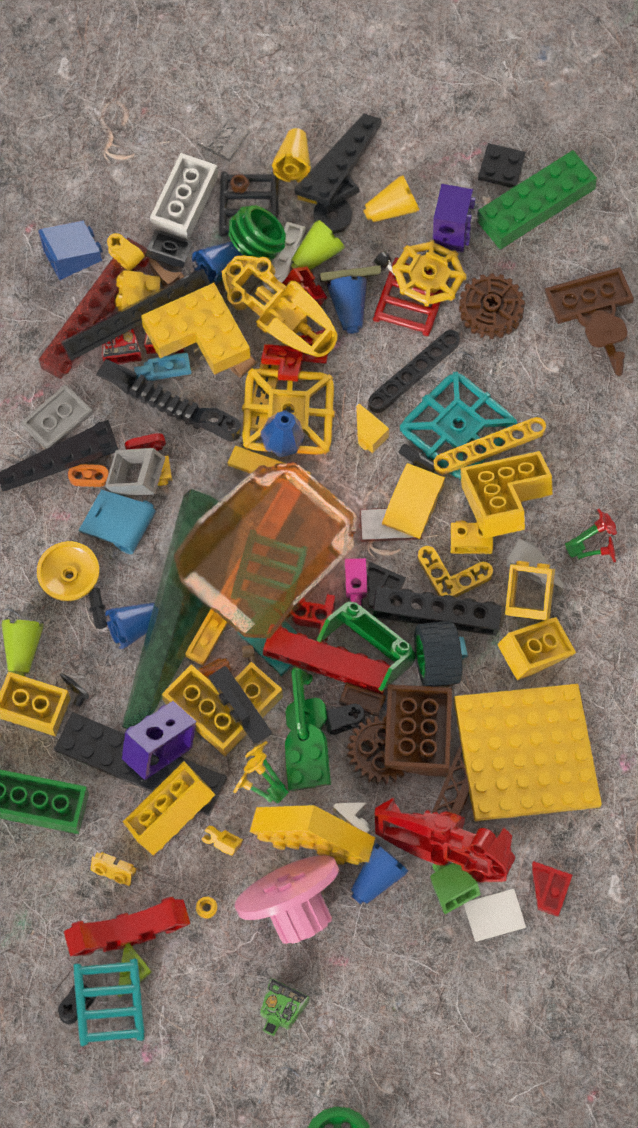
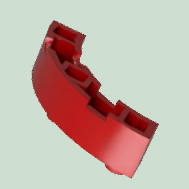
M167 897L156 906L130 915L128 913L119 914L115 919L84 923V921L74 922L69 929L63 931L70 956L91 955L97 949H103V953L126 948L125 944L130 943L131 946L156 939L155 934L161 932L170 934L191 924L184 899Z

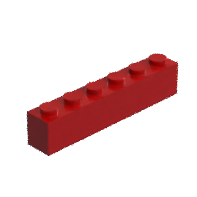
M271 626L263 648V656L382 695L384 693V690L380 691L379 687L390 667L384 660L377 659L375 661L369 659L365 654H354L348 652L344 647L330 646L325 641L319 643L317 640L309 639L305 634L288 632L286 628L281 626L276 628Z

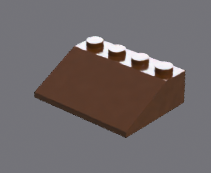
M388 684L384 767L424 776L447 777L450 765L452 688Z

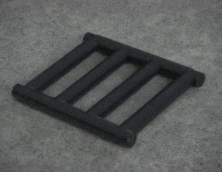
M226 171L221 172L219 236L225 237L226 234H229L227 216H234L240 210L227 209L228 199H271L270 209L266 210L278 219L279 178L273 172L272 174H242L249 182H271V191H245L243 193L228 191V182L237 174H228Z

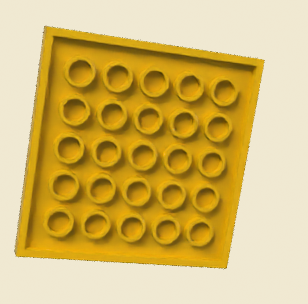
M579 684L454 696L453 702L474 821L600 808L602 806Z

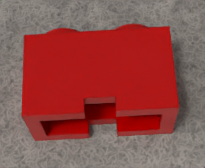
M308 266L293 268L282 282L287 286L291 281H296L319 306L327 299L320 285H315V277Z

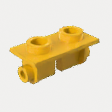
M97 852L95 857H92L91 871L130 887L132 876L137 871L133 864L119 860L118 864L115 865L116 858L104 852Z

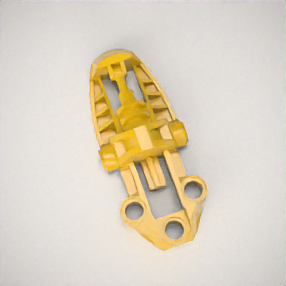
M235 256L222 271L224 286L228 293V301L236 310H244L248 306L260 316L256 321V326L265 334H271L282 343L298 351L316 357H322L334 348L338 334L324 310L296 281H291L287 286L281 283L274 276L275 267L268 258ZM263 266H269L265 272H261ZM236 269H241L238 275H233ZM251 275L255 278L258 277L276 292L274 295L263 285L256 289L255 295L266 303L265 306L242 288V285ZM240 296H242V299L239 302H234L235 298L238 299ZM307 316L325 329L323 334L319 333L316 335L311 331L312 328L306 324ZM301 332L305 336L309 335L313 339L312 342L314 344L310 346L297 333Z

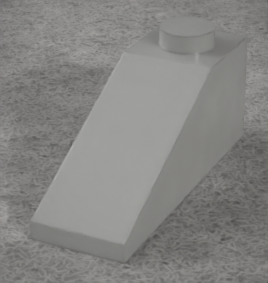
M519 538L507 558L506 566L510 568V565L516 564L517 561L529 562V566L537 567V563H549L532 542L528 540L523 541ZM518 571V573L546 587L547 574ZM555 573L553 591L561 595L564 583Z

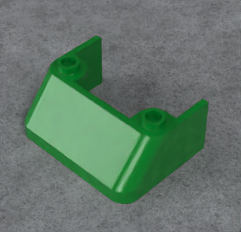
M346 602L327 617L317 638V641L320 643L345 623L391 659L394 664L389 667L379 687L380 691L385 690L388 684L393 683L408 670L416 659V654L409 643L355 602Z

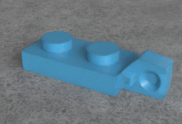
M188 353L148 359V362L143 363L144 366L134 367L137 379L141 374L145 376L147 381L191 374Z

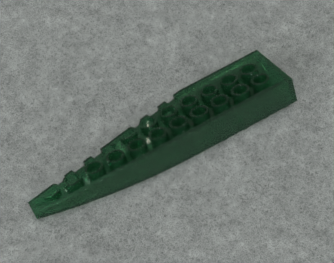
M190 489L182 498L122 727L126 729L137 725L146 716L154 713L162 699V693L171 683L186 656L185 654L223 588L241 515L212 496Z

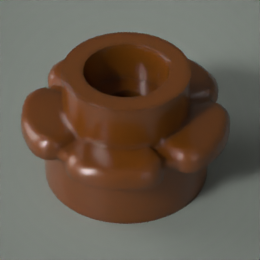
M237 174L230 181L231 189L236 193H243L249 187V180L244 175Z

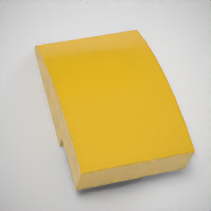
M407 463L392 495L382 525L420 539L444 487L445 477Z

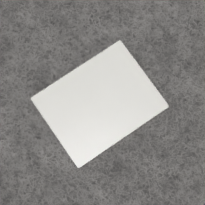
M514 889L471 900L464 904L475 942L526 928Z

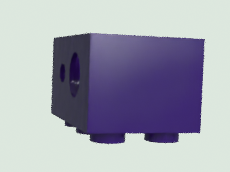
M441 184L433 218V240L435 243L451 251L462 253L464 252L465 245L469 246L471 211L474 209L476 197H472L473 189Z
M174 701L161 706L157 712L146 716L140 723L126 730L122 760L146 780L192 749L196 721ZM155 754L159 758V762L156 765L150 766L151 755Z

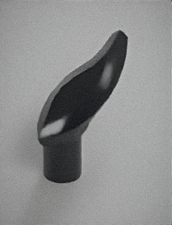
M60 673L65 683L70 686L73 692L78 694L73 704L81 707L84 700L89 699L87 691L72 678Z

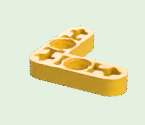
M423 546L418 551L419 564L438 596L451 595L456 598L488 582L492 578L493 568L487 562H479L450 576L433 547ZM424 553H427L428 555L432 554V565L429 566L430 563L428 559L423 558ZM434 569H440L443 575L440 578H435L431 575V572ZM480 569H483L484 571L488 570L487 576H484V574L478 575L480 573ZM462 577H468L471 583L468 586H463L459 580ZM444 580H445L444 584H445L446 588H447V589H450V588H451L450 594H448L447 592H444V593H443V585H442V582H443Z

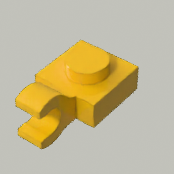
M211 825L205 829L211 836L205 834L202 837L204 843H214L213 846L230 855H233L243 842V839L226 830L220 832Z

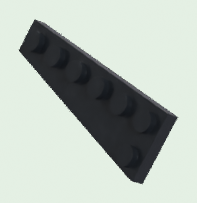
M364 113L295 187V195L330 206L382 124L381 119Z

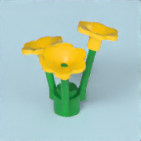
M265 741L245 755L246 758L250 756L255 757L247 762L243 769L245 772L233 792L236 793L237 790L243 787L264 797L269 803L274 801L278 804L289 791L266 760L267 756L263 749L268 742ZM266 769L268 770L272 778L267 774V772L265 771ZM256 770L259 774H262L271 784L266 790L268 794L253 786V783L247 780V773Z

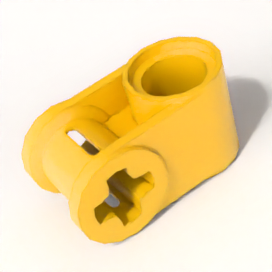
M115 233L108 237L109 254L126 270L131 271L145 257L137 246L131 244L122 235Z

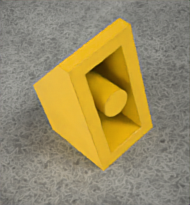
M358 404L356 406L358 444L364 450L368 449L374 453L389 438V428L362 405Z

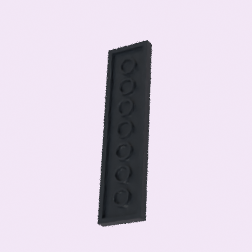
M72 712L54 748L55 752L150 792H153L184 761L215 794L210 802L198 811L210 816L227 780V776L179 757L144 780L122 760L124 733ZM155 754L151 755L150 766L156 765L159 762V758Z

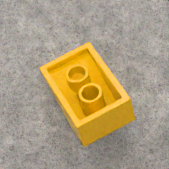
M557 617L512 631L497 644L517 680L534 675L576 653Z

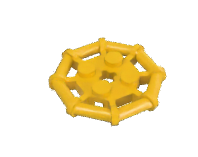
M434 240L413 246L406 245L398 261L392 266V272L397 279L400 293L423 303L424 306L446 300H454L455 294L467 276L460 264L458 253L435 243ZM429 250V252H426V255L421 256V254H417L418 252ZM433 251H435V252H437V253H439V254H441V255H443V256H445V257H442V256H440V255L434 253ZM409 257L413 259L410 266L404 265ZM448 262H452L455 271H451L448 268ZM432 269L433 275H427L424 270ZM403 273L409 274V283H406ZM449 278H454L455 280L449 288L446 283ZM415 286L425 291V295L413 290L412 288ZM440 289L444 292L441 294L430 296V292L435 293Z

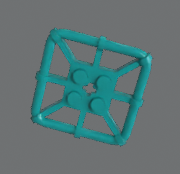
M453 372V374L445 377L429 395L426 394L422 398L423 401L403 420L399 427L404 436L421 449L428 459L434 460L439 455L437 451L446 442L457 448L480 439L478 434L485 427L508 428L516 425L517 420L514 419L510 412L492 399L491 394L485 393L464 375ZM453 382L454 400L444 408L435 399ZM459 382L479 398L471 407L460 400ZM483 404H487L504 419H484L476 411ZM428 406L439 413L432 422L412 423ZM454 422H463L462 428H455ZM433 430L441 438L430 447L412 431ZM496 438L493 442L496 446H500L504 440ZM478 445L480 448L483 449V451L480 454L485 453L486 448L483 445ZM462 452L458 453L459 461H463ZM486 459L473 463L469 466L482 464ZM440 460L437 463L442 468H447L449 465L446 460ZM461 468L449 473L461 480Z

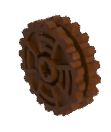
M490 273L488 277L482 274L478 280L476 278L471 279V285H465L466 291H462L460 295L459 312H461V321H465L464 326L466 329L471 328L472 334L479 333L481 338L489 336V339H494V336L503 338L505 333L508 335L512 333V328L517 329L519 327L518 321L523 319L525 300L522 299L524 297L523 292L518 291L519 285H513L511 278L506 280L504 275L501 274L498 277L494 273Z

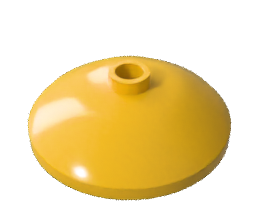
M73 541L57 543L48 548L38 562V582L44 592L54 599L61 601L80 599L86 596L98 581V560L92 550L81 543ZM68 574H73L72 578H66Z

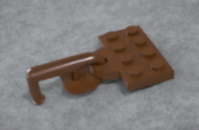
M621 267L545 288V295L557 324L577 319L586 328L585 334L590 345L597 348L604 347L615 375L622 376L626 355L621 351L616 352L614 344L624 341L627 338L628 330L624 321L615 316L616 308L634 303V297Z

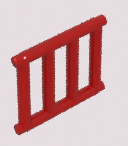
M395 257L391 266L395 265L399 258ZM424 270L427 275H433V270ZM389 271L373 321L380 322L382 320L421 331L424 336H429L441 302L433 303L431 307L389 296L392 286L400 288L395 275ZM415 286L412 288L413 290L425 295V291ZM440 289L435 293L430 292V296L441 294L444 292ZM386 303L427 314L426 323L422 324L383 313Z

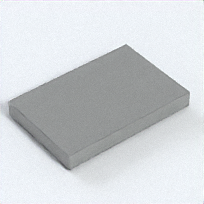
M65 384L21 422V426L45 449H48L63 440L93 413V410Z

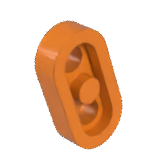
M81 464L70 468L68 471L69 481L74 486L102 487L106 485L109 475L107 468L102 465ZM77 475H82V478L76 479L75 477ZM99 475L103 476L100 480L96 479Z

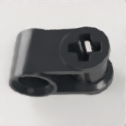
M359 704L326 710L327 720L325 724L329 735L359 728L360 722L365 723L364 710ZM357 713L358 718L354 719L353 714Z
M75 985L58 1006L60 1020L66 1025L74 1024L78 1020ZM85 997L86 1009L92 1005L96 997ZM72 1009L73 1014L67 1013L65 1015V1010L70 1011Z

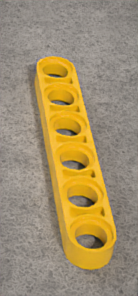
M531 418L441 453L434 459V470L442 475L448 474L540 438L545 433L546 423L542 418ZM535 423L540 424L542 430L535 432L531 429V425ZM514 431H521L524 436L521 439H515L512 433ZM496 438H502L505 444L499 447L493 441ZM483 445L486 448V452L479 454L475 451V447ZM462 452L468 458L465 461H459L456 455ZM440 460H446L449 465L447 468H440L437 463Z

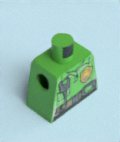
M271 978L260 1012L261 1016L267 1019L263 1031L271 1036H275L279 1026L289 1030L310 1001L309 996Z

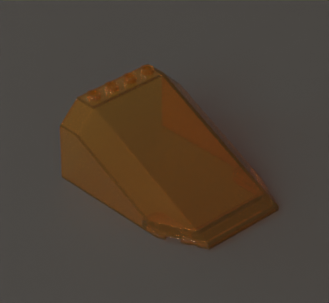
M296 462L278 463L273 467L259 466L201 517L174 554L180 582L242 636L270 639L354 548L355 542L353 538L356 533L355 523L357 522V514Z

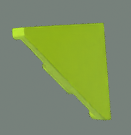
M130 943L125 944L126 948L123 950L121 963H127L136 958L138 960L140 981H142L152 972ZM130 971L120 972L119 985H131Z

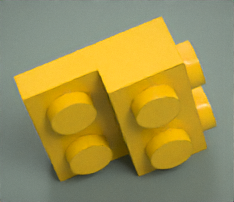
M126 270L121 272L116 282L117 287H119V294L116 296L118 312L159 291L160 277L143 275V272Z

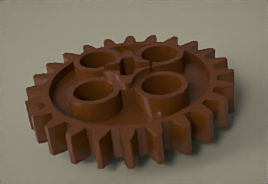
M375 716L374 722L367 718L366 725L360 722L358 725L359 729L354 728L352 732L354 735L349 736L348 740L352 743H348L346 747L352 750L347 753V757L353 758L350 760L349 765L356 764L354 773L361 771V779L367 775L368 783L373 778L376 779V785L379 784L380 780H383L385 785H387L389 779L395 783L397 776L402 779L404 777L402 770L376 767V761L385 762V752L380 751L371 761H366V759L376 754L378 748L381 750L385 747V740L380 739L378 733L386 734V716H384L382 721H379V718ZM368 745L372 751L365 752L361 746Z

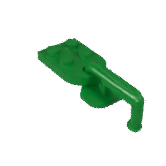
M298 667L292 669L294 702L287 706L285 712L286 725L291 729L285 740L288 790L291 792L331 785L328 744L326 736L321 730V727L327 720L326 705L319 698L305 699L304 685L310 684L313 676Z

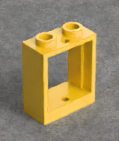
M517 561L516 564L510 565L505 615L541 620L550 619L555 569L550 568V564L537 563V567L529 566V562ZM518 571L547 574L544 610L515 606Z

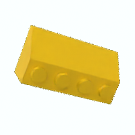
M183 761L122 822L137 842L154 856L189 820L194 818L204 805L210 802L215 794L189 765Z

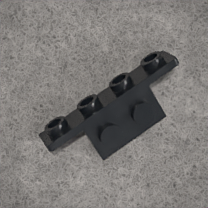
M227 666L222 667L209 676V680L219 693V700L224 706L227 705L229 707L232 719L235 723H240L254 745L272 735V731Z

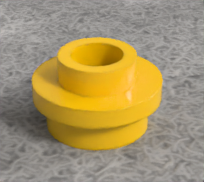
M202 897L196 903V912L202 918H211L217 912V903L211 897ZM210 905L211 909L204 911L203 906Z

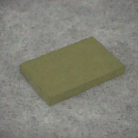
M379 265L323 272L319 274L320 282H329L351 276L352 279L357 278V276H377L381 273V267Z

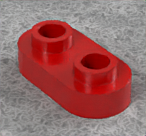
M155 433L132 438L126 441L124 445L126 450L154 448L160 451L166 445L163 434Z

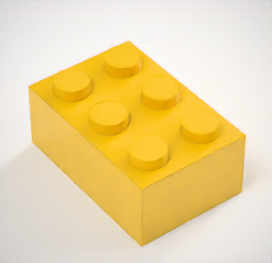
M8 671L0 691V719L56 737L71 699L68 690Z

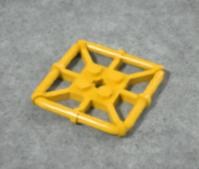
M251 368L247 372L248 375L245 380L244 404L242 405L243 446L246 449L249 448L255 451H267L263 443H256L261 438L263 427L250 436L252 412L268 413V418L276 413L286 410V407H290L294 411L292 414L300 421L303 432L318 446H300L297 454L326 455L330 451L332 421L335 417V411L333 410V377L330 374L327 375L321 372L300 371L299 379L320 381L308 391H293V381H287V390L272 389L261 376L278 377L279 369ZM254 381L269 395L268 405L252 404ZM326 386L325 409L309 408L310 397ZM309 416L325 418L323 441L308 426Z

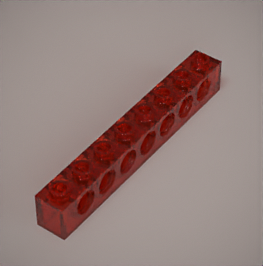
M127 238L131 244L137 246L143 252L144 256L146 255V247ZM145 256L131 271L139 272L142 267L147 266L150 258ZM112 258L38 359L41 369L62 379L64 374L67 375L70 372L75 359L69 360L61 341L100 322L115 310L119 287L116 284L117 280L114 279L126 270L117 260ZM106 292H111L109 295H103ZM95 307H99V308H100V309L97 310V311L92 310V309L95 308ZM85 322L89 323L86 326H81ZM66 353L64 357H59L60 354Z

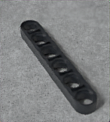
M447 330L371 394L368 400L370 410L374 413H381L459 346V334L455 330ZM448 336H453L456 338V342L448 344L445 339ZM435 348L440 349L442 354L437 357L433 356L430 353L431 350ZM424 361L427 363V367L419 369L416 363ZM408 373L413 378L411 381L406 382L402 380L401 376ZM395 386L398 391L395 394H389L387 388ZM374 399H381L383 404L380 407H375L372 401Z

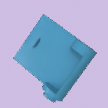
M101 489L79 532L114 543L119 550L127 554H133L156 510L154 505L148 501H137Z

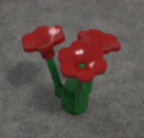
M598 508L599 519L594 522V525L566 542L565 546L571 558L577 556L578 560L587 556L609 554L613 562H616L612 537H609L608 546L601 547L600 550L583 552L586 549L583 541L596 533H602L606 530L609 534H617L616 524L610 515Z

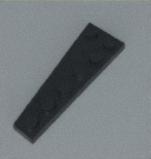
M109 420L98 422L93 427L0 471L2 491L5 492L115 453L118 447Z

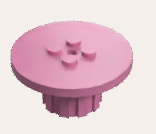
M327 855L308 857L285 865L265 875L244 890L235 902V909L239 917L245 920L270 917L281 941L285 944H293L310 938L325 929L328 923L332 921L330 912L320 892L336 878L339 872L338 865L333 857Z

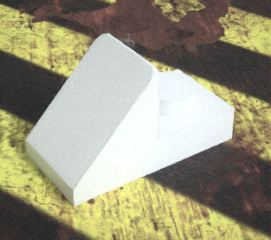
M336 803L333 806V813L341 820L370 834V825L363 818L358 819L367 809V803Z

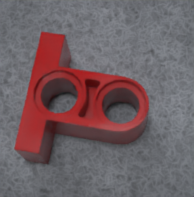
M327 594L325 605L306 601L295 602L291 607L293 622L299 626L320 629V634L326 618L319 620L316 616L324 614L329 617L334 613L335 595ZM299 610L306 612L303 616H297L295 613Z

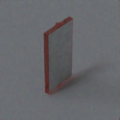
M387 508L360 509L359 528H361V542L422 540V536L418 539L382 525Z

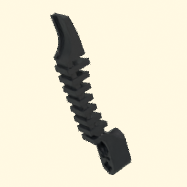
M105 359L97 372L98 377L118 386L127 395H131L132 398L140 399L142 403H148L150 407H156L158 411L166 412L168 416H174L176 420H182L188 426L193 424L197 430L199 427H202L230 442L238 440L241 435V425L237 418L218 408H200L195 402L190 406L189 400L184 398L182 402L180 401V396L175 395V397H172L171 392L166 391L164 393L163 388L160 386L155 389L154 382L150 380L148 384H145V376L141 374L137 380L135 372ZM217 418L218 421L210 422L209 419Z

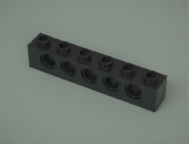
M390 586L377 587L375 592L372 615L375 618L413 624L451 620L459 631L496 636L500 627L502 606L496 605L495 602L491 601L481 603L471 598L461 600L455 599L451 595H444L442 597L435 596L431 592L415 593L411 589L396 590ZM397 600L400 606H394L390 601ZM417 603L421 606V609H414L411 604ZM437 606L442 610V612L437 613L432 609V607ZM453 610H460L463 615L457 616L453 613ZM474 613H480L483 618H476Z

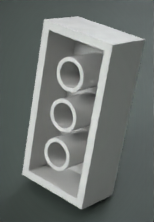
M180 153L150 216L152 229L189 240L218 179L217 165Z

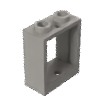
M154 448L116 450L105 487L112 493L121 496L155 494L165 457ZM143 463L137 483H125L130 464Z

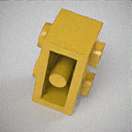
M460 520L451 523V554H492L493 537L484 538L477 522L467 523Z

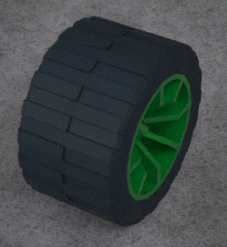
M450 620L417 625L414 634L416 663L422 685L437 687L459 684L463 675L462 652L458 631L454 622Z

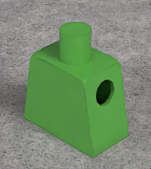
M451 863L448 866L433 864L435 873L431 874L430 879L444 914L481 895L477 881L468 872L461 870V865Z

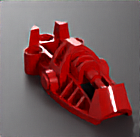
M391 798L374 808L375 834L394 846L436 865L442 866L449 862L461 865V870L468 872L477 882H504L507 880L508 872L516 857L511 852L512 835L504 827L497 838L491 830L486 828H479L477 833L473 834L463 830L465 817L447 811L440 814L438 812L431 814L430 810H426L424 814L402 813L395 804V798ZM393 823L403 828L389 827V825Z

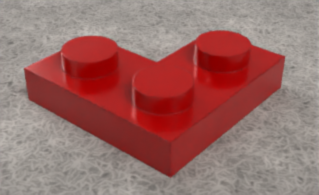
M265 344L261 363L279 365L278 380L298 382L305 353L290 346Z

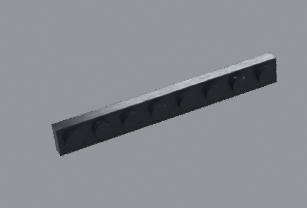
M200 268L61 341L69 360L72 361L142 324L141 315L210 285L204 269Z

